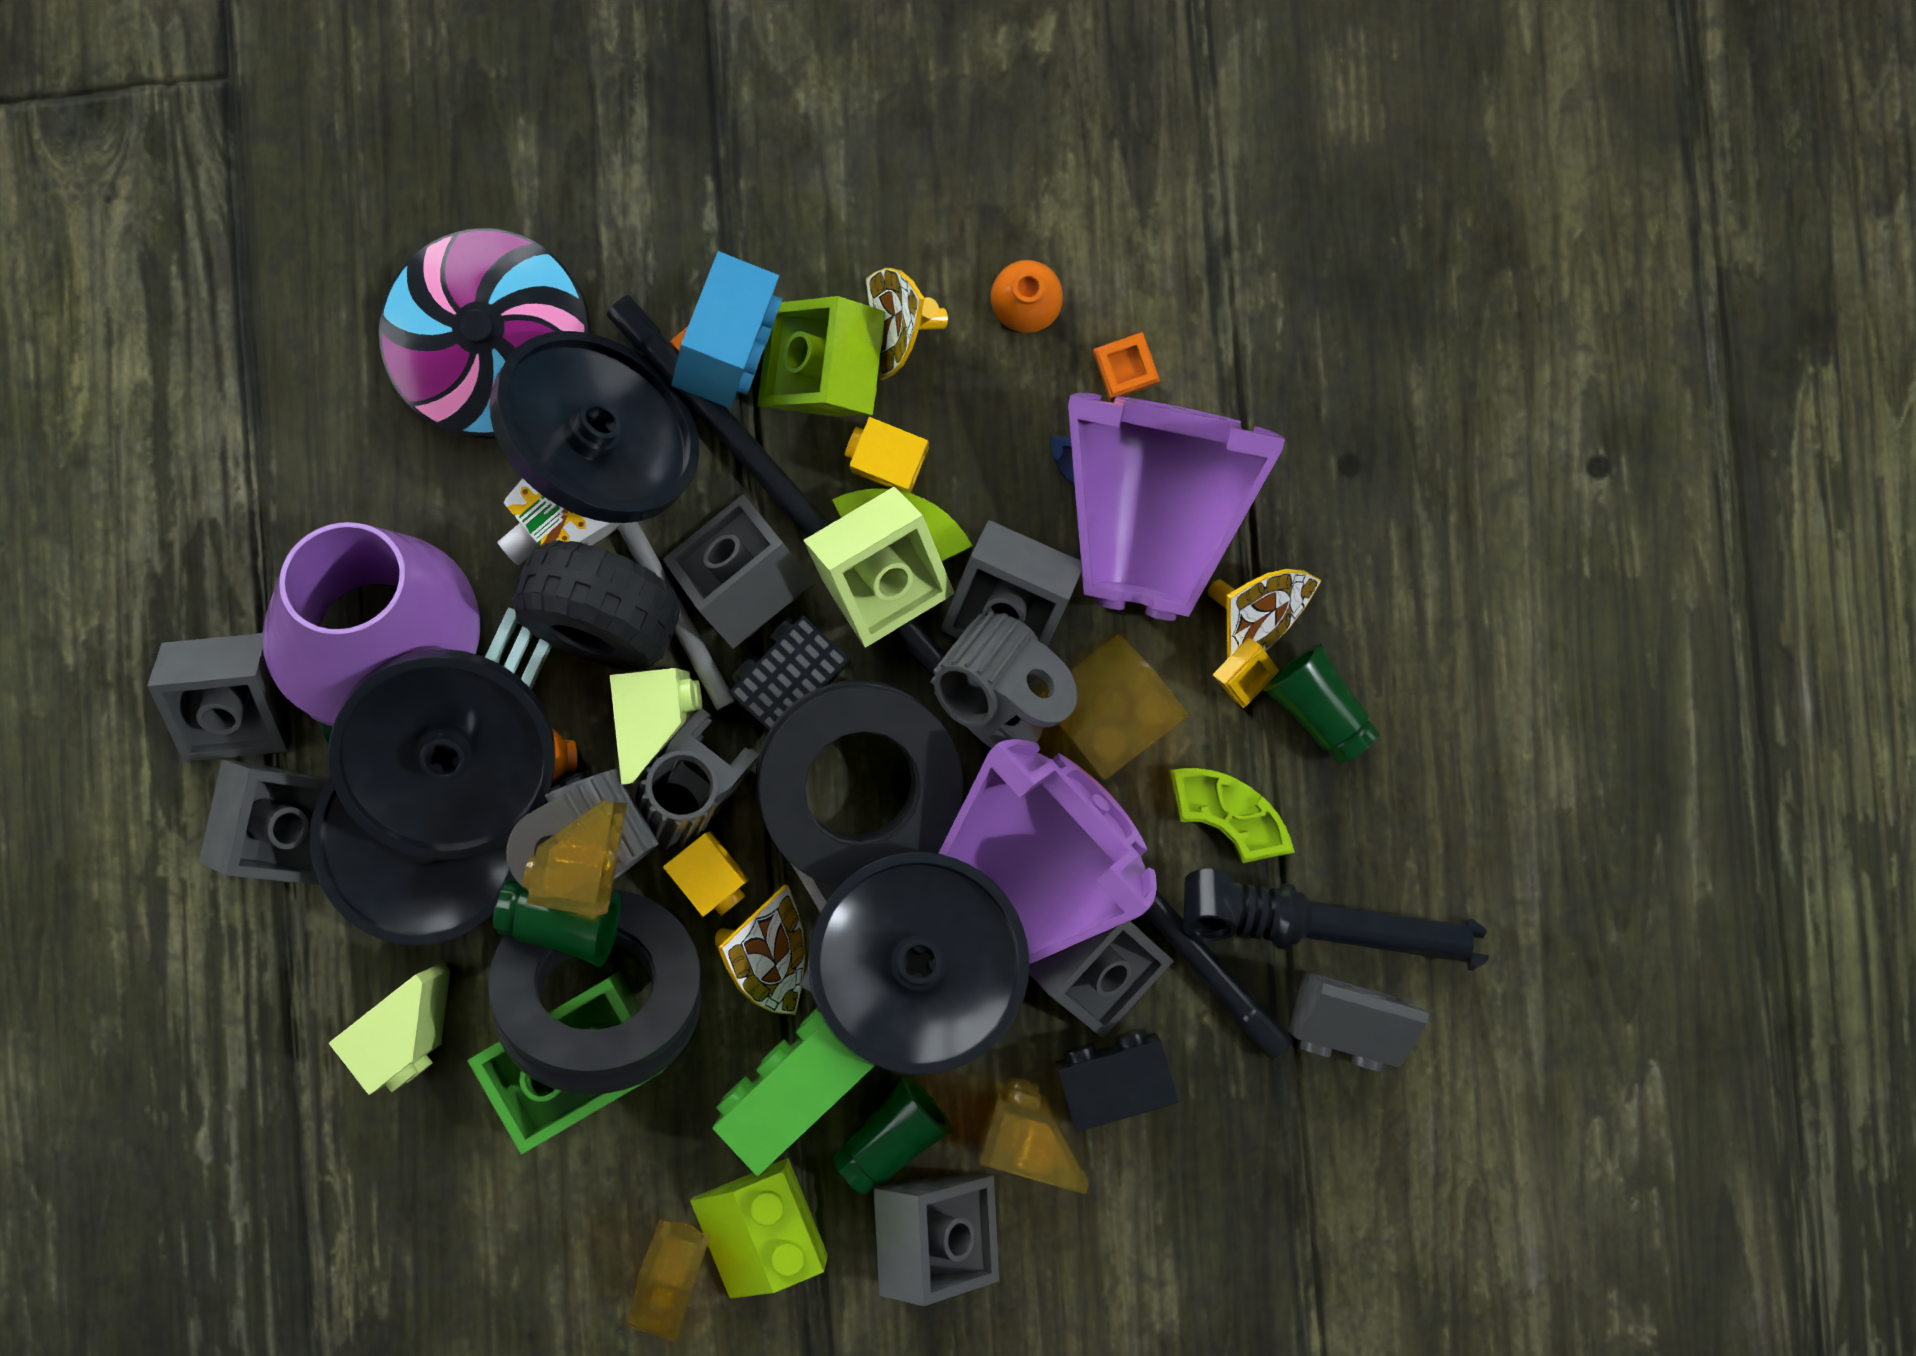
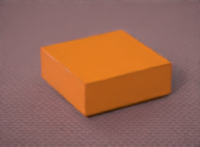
M1143 332L1093 349L1092 353L1109 401L1114 400L1115 396H1126L1159 384L1160 379Z

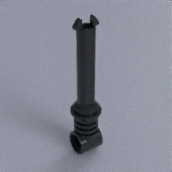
M1200 869L1189 873L1185 877L1183 930L1187 935L1198 940H1225L1232 937L1237 931L1238 936L1247 937L1249 933L1251 938L1260 939L1263 936L1264 940L1271 941L1276 948L1285 950L1289 944L1296 945L1304 938L1467 962L1468 970L1471 971L1481 967L1489 960V955L1473 953V937L1484 938L1487 934V930L1474 919L1468 918L1465 925L1311 902L1304 893L1297 892L1293 884L1284 883L1278 889L1271 888L1269 891L1264 886H1258L1255 890V886L1251 884H1245L1242 888V884L1237 882L1234 875L1219 869Z

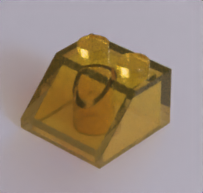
M1119 633L1070 671L1077 687V703L1072 714L1058 724V726L1099 780L1105 781L1187 718L1189 714L1158 674ZM1048 688L1039 694L1038 697L1048 698Z
M1009 1078L1008 1085L996 1081L979 1139L980 1164L1086 1194L1089 1182L1083 1161L1047 1096L1039 1094L1040 1086L1018 1078Z

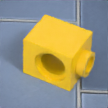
M869 417L864 429L855 427L848 442L845 456L852 458L849 465L852 473L888 488L895 487L897 490L911 493L929 450V442L919 436Z
M712 831L704 833L663 866L703 917L714 908L722 916L746 897L740 887L747 883L750 878Z

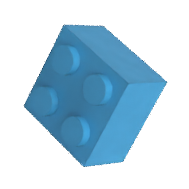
M720 251L717 252L681 343L671 386L730 409L737 391L745 395L748 394L783 298L773 295L780 275Z

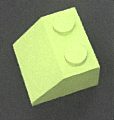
M895 487L803 540L822 581L865 648L955 594L923 515Z
M670 668L610 675L621 784L640 782L645 768L652 766L655 756H663L674 736L690 720L694 712L702 709L700 683L698 680L692 681L689 671Z
M444 962L415 974L329 1042L330 1046L368 1095L385 1085L392 1093L433 1064L427 1055L441 1045L450 969Z

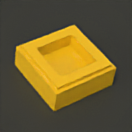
M1248 637L1216 670L1213 676L1230 698L1244 708L1276 676L1279 669L1262 646Z

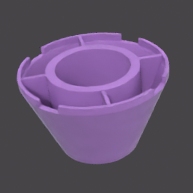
M353 522L331 524L309 533L287 555L264 619L263 653L270 675L283 695L295 706L309 714L312 719L333 726L341 705L349 692L364 676L383 663L407 653L430 649H452L476 654L480 637L479 606L474 591L461 568L453 559L434 545L409 535ZM369 584H387L397 587L392 600L386 608L368 622L346 629L321 627L322 620L330 606L348 591Z

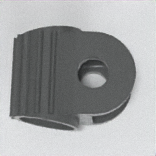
M991 611L987 616L980 613L934 669L933 673L935 676L931 680L935 687L933 694L937 696L939 703L946 713L958 723L967 726L974 735L990 748H993L997 743L1010 739L1027 740L1036 743L1042 734L1043 728L1053 727L1063 722L1072 714L1077 703L1076 683L1065 663L1046 645L1039 642L1035 633L1026 624L1016 618L1007 616L1006 613L1002 615ZM1037 677H1041L1048 686V698L1038 697L1030 690L1028 685ZM1015 716L1016 722L1014 726L1005 725Z
M700 709L670 741L666 753L661 757L655 756L652 766L645 768L634 800L657 842L664 845L666 850L670 846L677 845L682 849L688 841L694 842L700 831L703 832L706 829L711 817L721 810L743 783L758 760L759 752L753 748L748 750L745 747L732 764L729 765L701 743L704 739L702 732L712 722L710 720L711 715L704 709ZM687 760L702 768L708 776L710 784L683 764V762ZM660 788L680 790L691 798L697 811L686 815L670 813L657 803L652 791Z
M616 768L545 794L544 797L548 803L524 816L513 828L508 839L506 854L509 869L522 887L540 896L555 897L581 889L591 883L596 891L602 889L646 856L658 845V842L626 784H621L620 773ZM556 836L562 839L567 847V857L564 863L557 861L551 852V844Z

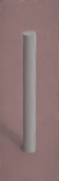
M622 523L617 528L636 563L656 573L676 593L639 523ZM676 593L681 612L674 633L713 705L719 711L734 703L735 699L729 693L728 686Z

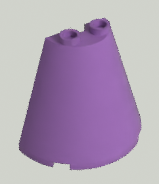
M1075 393L1070 395L1068 410L1084 595L1095 597L1094 603L1096 605L1109 609L1122 610L1125 608L1126 601L1147 605L1145 614L1157 619L1174 621L1177 614L1189 617L1281 454L1285 441L1284 437L1261 427H1254V431L1243 430L1239 420L1160 402L1115 396L1114 403L1101 401L1102 395L1095 393Z
M1010 739L997 743L989 751L938 854L953 857L970 864L993 880L1005 893L1023 925L1028 944L1029 964L1141 916L1153 904L1156 896L1157 882L1155 870L1151 868L1145 869L1141 855L1148 849L1141 835L1122 807L1101 784L1060 753L1053 759L1037 753L1040 750L1038 743Z

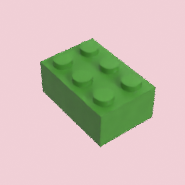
M618 971L548 1013L552 1018L571 1028L599 1030L620 1025L637 1014L641 1007L622 974ZM500 1040L467 1060L521 1155L641 1085L605 1094H576L557 1090L534 1080L524 1073L507 1055Z
M817 1008L801 1022V1027L795 1032L800 1038L791 1046L783 1039L762 1059V1064L756 1069L760 1075L753 1082L747 1076H744L723 1096V1100L716 1107L721 1115L712 1129L757 1177L874 1067L855 1056L836 1039L826 1026Z

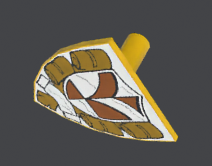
M884 268L875 271L866 278L869 306L885 311L883 342L878 369L879 381L891 377L905 364L913 349L918 330L945 329L948 323L946 310L939 308L934 299L930 297L924 298L914 281L903 271L894 268Z
M1283 569L1266 573L1236 590L1221 579L1214 581L1208 589V596L1227 609V659L1248 637L1252 638L1267 651L1292 626L1306 608L1321 580L1304 570Z
M783 885L737 930L719 929L715 935V945L738 990L753 1004L773 1013L796 1015L802 990L799 984L804 976V935L797 906L788 885Z

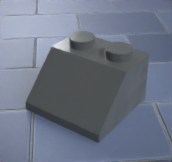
M744 494L739 496L662 559L698 611L733 649L747 637L755 634L763 624L785 606L798 599L807 588L815 583Z
M988 520L970 556L940 631L959 639L980 613L987 616L993 611L995 614L1003 615V613H1006L1007 616L1020 620L1035 633L1039 642L1048 647L1081 574V560Z
M263 633L161 643L147 687L183 762L288 752L289 735L286 700L271 677L266 665L262 643Z
M222 759L199 864L227 876L320 885L311 857L310 828L316 802L329 778L272 766Z
M1128 921L1029 964V975L1055 1001L1104 1038L1172 964L1173 960L1136 925Z
M1304 970L1288 1032L1296 1039L1301 1040L1300 1049L1325 1057H1331L1332 1049L1352 1054L1350 1061L1352 1064L1382 1072L1384 1064L1401 1068L1427 1025L1430 1013L1404 998Z
M979 1174L911 1178L874 1188L879 1296L927 1306L999 1282L994 1175Z

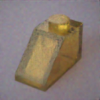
M601 801L537 847L536 856L529 858L524 872L523 886L524 889L529 890L527 904L591 916L608 913L627 808L626 802Z
M662 1219L659 1220L638 1274L627 1323L628 1327L677 1343L704 1263L710 1235L699 1232L694 1226L687 1223H671Z

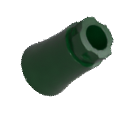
M1322 644L1309 648L1289 662L1263 689L1264 692L1294 717L1323 751L1328 750L1339 765L1358 757L1379 737V731L1368 720L1369 714L1349 690Z
M507 881L500 891L499 899L494 909L493 928L497 929L499 934L513 936L516 941L542 946L601 967L606 962L616 937L621 908L620 895L617 891H585L576 889L561 896L547 897L526 890L518 882Z
M902 1076L878 1108L845 1139V1145L832 1157L837 1171L846 1179L849 1185L858 1193L865 1195L879 1183H886L903 1166L927 1148L952 1134L953 1129L947 1116L935 1100L913 1079Z

